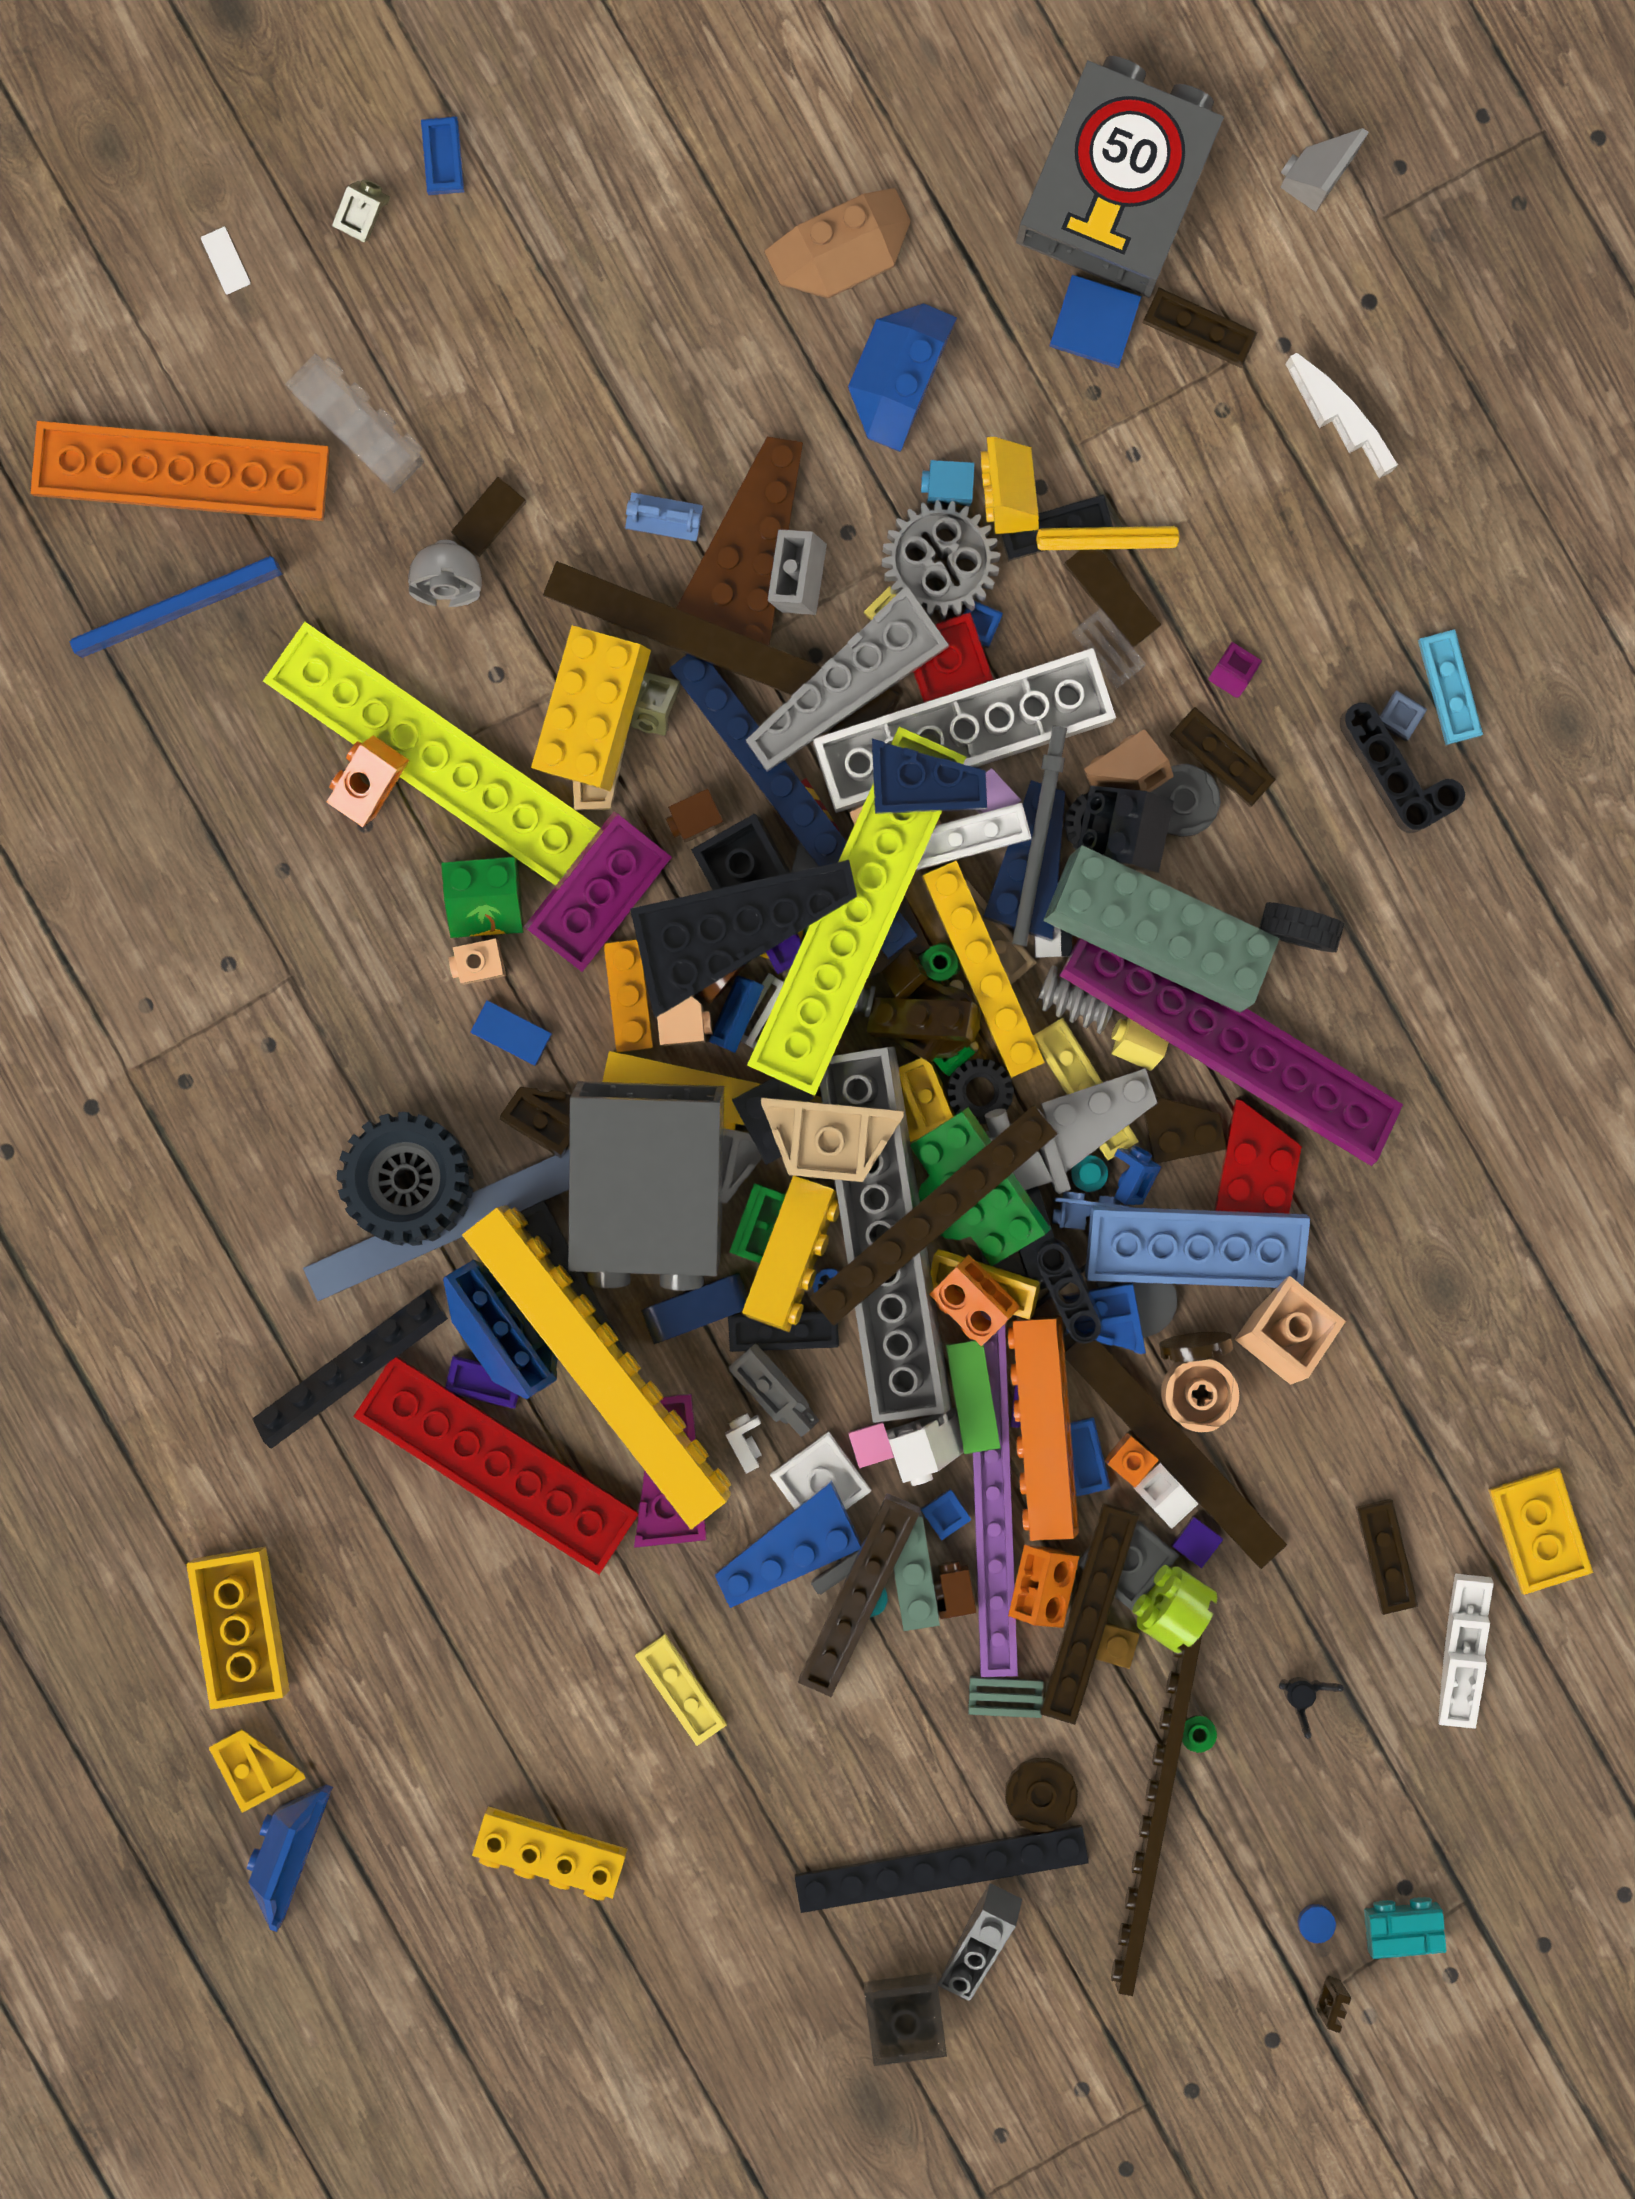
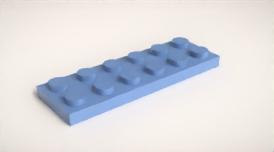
M1091 1206L1085 1278L1087 1281L1277 1288L1288 1276H1291L1303 1286L1310 1217L1307 1214Z

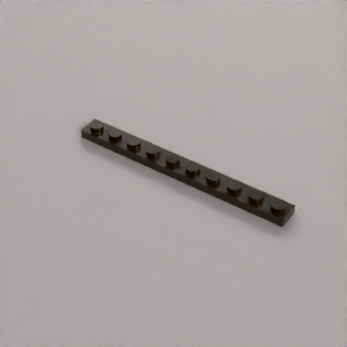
M1202 1634L1190 1647L1184 1644L1179 1646L1182 1652H1173V1657L1178 1658L1176 1671H1170L1167 1679L1166 1693H1170L1171 1697L1169 1707H1163L1160 1716L1159 1729L1164 1730L1162 1744H1155L1152 1765H1156L1157 1770L1155 1780L1149 1779L1146 1789L1145 1800L1150 1802L1148 1816L1142 1815L1138 1835L1143 1838L1141 1852L1135 1851L1132 1862V1873H1136L1134 1888L1128 1887L1125 1909L1130 1911L1127 1924L1121 1923L1118 1935V1945L1123 1947L1120 1960L1114 1959L1111 1971V1981L1116 1982L1118 1994L1133 1996Z

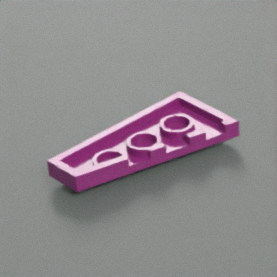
M692 1393L663 1396L664 1398L660 1401L668 1413L674 1410L686 1425L683 1432L692 1442L694 1439H697ZM644 1470L634 1548L707 1540L705 1519L693 1529H690Z

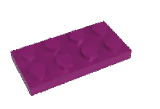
M613 811L524 927L583 972L630 912V908H633L672 857Z

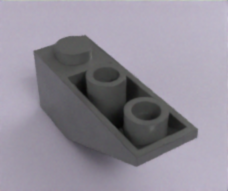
M989 1883L965 1926L938 1981V1986L968 2001L972 1999L1016 1927L1022 1903L1021 1898Z

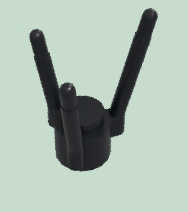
M1295 1677L1289 1681L1282 1679L1279 1683V1688L1284 1690L1286 1699L1295 1707V1712L1306 1739H1310L1312 1734L1305 1710L1314 1704L1316 1692L1319 1690L1342 1692L1344 1690L1342 1684L1325 1683L1318 1680L1309 1682L1303 1677Z

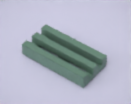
M970 1676L968 1714L1042 1718L1039 1712L1043 1699V1680ZM977 1686L1035 1688L1034 1694L977 1692ZM976 1700L1034 1703V1708L976 1705Z

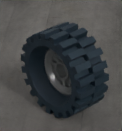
M398 1112V1117H392L388 1113L379 1116L381 1122L377 1124L368 1121L361 1126L365 1132L360 1137L353 1134L347 1141L353 1146L349 1153L342 1150L339 1159L344 1163L343 1170H337V1180L342 1183L343 1188L339 1189L338 1193L340 1200L347 1204L345 1210L348 1215L358 1222L357 1225L365 1231L395 1245L403 1246V1243H408L412 1246L423 1245L422 1240L429 1239L433 1242L441 1238L439 1233L444 1229L450 1232L457 1225L453 1222L458 1214L464 1216L468 1209L464 1206L466 1197L472 1198L473 1188L469 1186V1179H474L473 1169L468 1166L467 1160L470 1159L466 1150L460 1146L457 1138L443 1126L420 1114L416 1117L409 1112ZM407 1154L413 1155L410 1163L408 1162ZM400 1156L401 1165H398L394 1159ZM421 1157L424 1158L425 1161L418 1166ZM389 1163L394 1168L393 1171L385 1169ZM431 1168L432 1173L422 1174L427 1169ZM408 1171L414 1172L416 1178L414 1185L406 1190L401 1189L399 1186L401 1175ZM383 1174L389 1176L390 1180L382 1181ZM433 1180L432 1187L424 1184V1181ZM392 1187L386 1193L383 1192L382 1188ZM422 1189L429 1192L426 1198L421 1194ZM395 1195H397L394 1203L392 1204L389 1200L392 1199ZM406 1196L407 1207H402L403 1201ZM413 1196H416L420 1203L415 1205Z

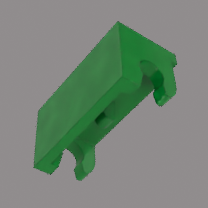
M754 1183L729 1253L761 1263L786 1194Z

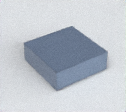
M1396 690L1379 717L1388 731L1404 741H1408L1427 709Z

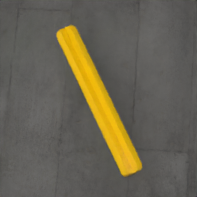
M1175 526L1041 528L1036 535L1037 548L1040 550L1175 548L1179 543V531Z

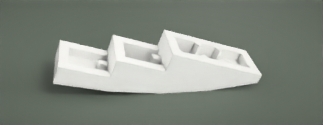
M1295 353L1290 356L1286 366L1318 427L1321 428L1333 422L1349 453L1362 447L1378 478L1391 473L1398 464L1377 430L1357 405L1326 374L1301 355Z
M1455 1574L1443 1660L1439 1725L1476 1729L1487 1665L1485 1651L1490 1628L1488 1614L1494 1584L1491 1577Z

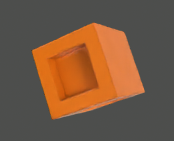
M1126 1433L1106 1456L1104 1461L1136 1488L1159 1459L1129 1433Z

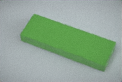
M975 1340L946 1344L964 1454L1001 1448L984 1345L980 1346Z

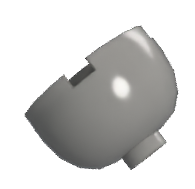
M437 541L435 544L419 551L411 563L408 575L409 594L417 601L436 606V600L451 599L448 607L468 605L480 597L482 578L479 563L472 553L464 547L457 545L454 541Z

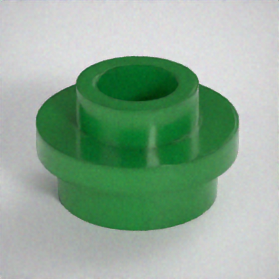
M1201 1715L1189 1717L1186 1720L1182 1738L1184 1746L1196 1753H1202L1212 1748L1217 1739V1730L1213 1722ZM1201 1728L1205 1730V1737L1202 1740L1196 1741L1193 1739L1192 1734L1196 1729Z

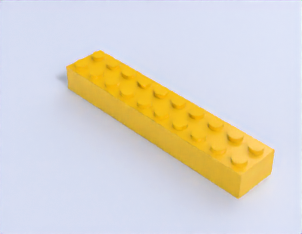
M507 1205L495 1208L463 1233L462 1236L688 1527L693 1529L727 1502L731 1495L729 1491L730 1481L719 1468L714 1471L706 1461L709 1455L697 1439H694L692 1442L683 1432L686 1425L674 1410L668 1413L660 1401L664 1397L654 1383L649 1381L646 1384L637 1372L641 1370V1367L629 1352L623 1355L615 1345L618 1337L606 1323L600 1325L592 1314L596 1310L584 1294L577 1296L570 1287L573 1280L568 1272L561 1265L555 1267L547 1257L551 1252L539 1236L531 1237L528 1231L525 1230L524 1227L528 1225V1222L516 1207L511 1209Z

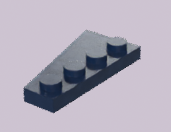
M1033 780L1030 781L1022 804L1031 840L1042 783ZM1059 789L1055 791L1029 930L1030 935L1051 942L1053 940L1054 926L1043 920L1058 885L1065 791ZM1031 840L1007 847L983 916L984 919L1015 929Z

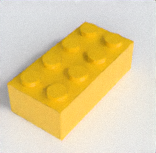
M572 625L531 768L611 792L651 650L638 643Z
M266 1546L192 1559L186 1565L210 1710L283 1698L290 1689Z

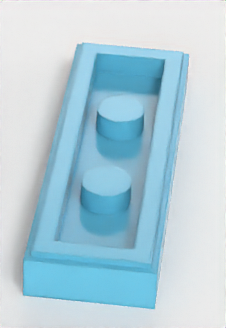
M1455 629L1420 638L1418 644L1445 745L1482 736V728Z

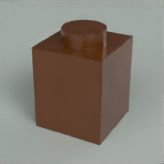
M708 789L669 806L671 816L665 818L674 838L681 835L684 843L724 825Z

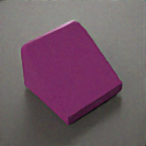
M1231 642L1208 680L1238 698L1251 681L1262 660L1234 642Z

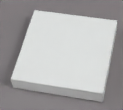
M829 1431L770 1473V1476L794 1509L807 1499H810L831 1480L845 1509H848L872 1491Z

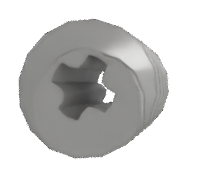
M1053 965L1049 969L1037 1001L1043 999L1042 1010L1045 1012L1055 1004L1056 1016L1059 1018L1066 1010H1069V1021L1072 1023L1082 1015L1083 1027L1086 1029L1093 1021H1096V1033L1098 1034L1104 1031L1113 1012L1112 1007L1076 985L1071 984L1063 977L1058 979L1057 967Z

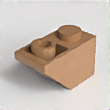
M1145 729L1136 735L1126 737L1118 747L1106 755L1096 757L1089 766L1084 768L1090 786L1148 792L1153 791L1174 777L1168 758Z

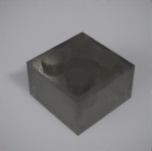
M936 1972L864 1982V1995L874 2066L947 2057Z

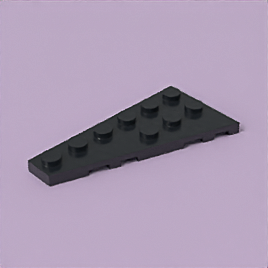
M849 860L630 908L654 1018L659 1017L857 898Z

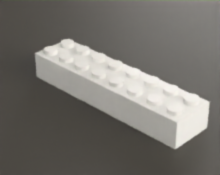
M1091 648L813 739V745L835 812L838 813L865 803L874 783L872 738L891 744L898 727L966 756L964 765L976 768L1049 744L1053 726L1067 728L1066 738L1113 723L1116 716L1094 649Z

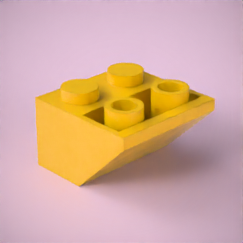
M987 437V451H980L987 522H994L995 534L1039 530L1031 447L997 437Z

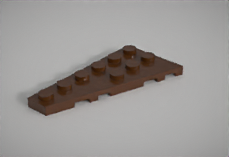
M767 436L676 609L770 646L776 607L768 602V594L778 530H789L803 442Z

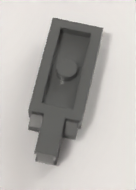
M756 1343L728 1367L729 1371L775 1422L781 1420L786 1425L789 1423L802 1437L819 1421L809 1407L807 1400L804 1399L805 1397Z

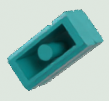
M1431 1898L1410 1899V1905L1396 1906L1395 1901L1382 1900L1374 1902V1908L1364 1909L1367 1949L1373 1959L1446 1953L1443 1910L1437 1902L1432 1903Z

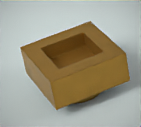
M1106 1623L1096 1660L1130 1669L1140 1633Z

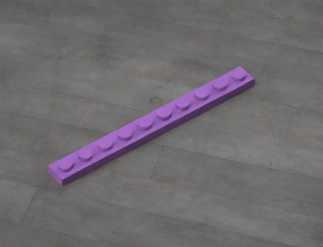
M980 1311L984 1318L991 1320L986 1312ZM1004 1324L983 1344L1001 1448L973 1453L981 1677L1018 1676L1016 1619L1008 1616L1015 1586L1006 1333Z

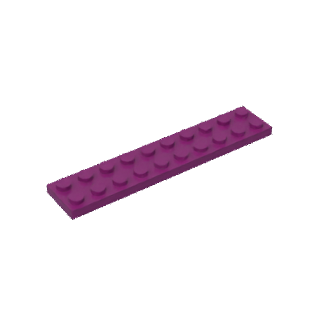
M1079 938L1059 976L1368 1165L1372 1166L1378 1161L1403 1107L1402 1103L1252 1011L1245 1009L1239 1013Z

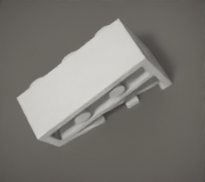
M955 1408L950 1409L946 1413L934 1414L886 1430L902 1482L910 1481L912 1486L933 1480L932 1473L940 1471L964 1453L958 1415Z

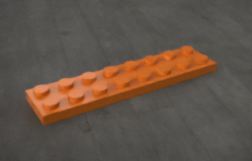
M37 421L30 494L38 497L324 521L330 448L322 445Z

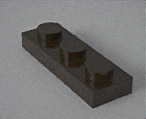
M873 998L867 1033L873 1037L972 1042L978 1006L968 1001Z

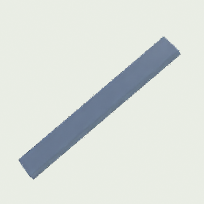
M570 1149L564 1153L562 1158L555 1155L473 1192L472 1198L466 1197L464 1206L468 1209L464 1216L458 1214L453 1220L457 1225L450 1232L446 1229L442 1230L439 1233L441 1238L433 1242L426 1239L422 1240L423 1245L412 1246L408 1243H403V1246L386 1240L383 1241L374 1236L304 1267L303 1270L317 1301L462 1238L463 1233L497 1207L507 1205L511 1209L516 1207L519 1211H522L569 1190Z

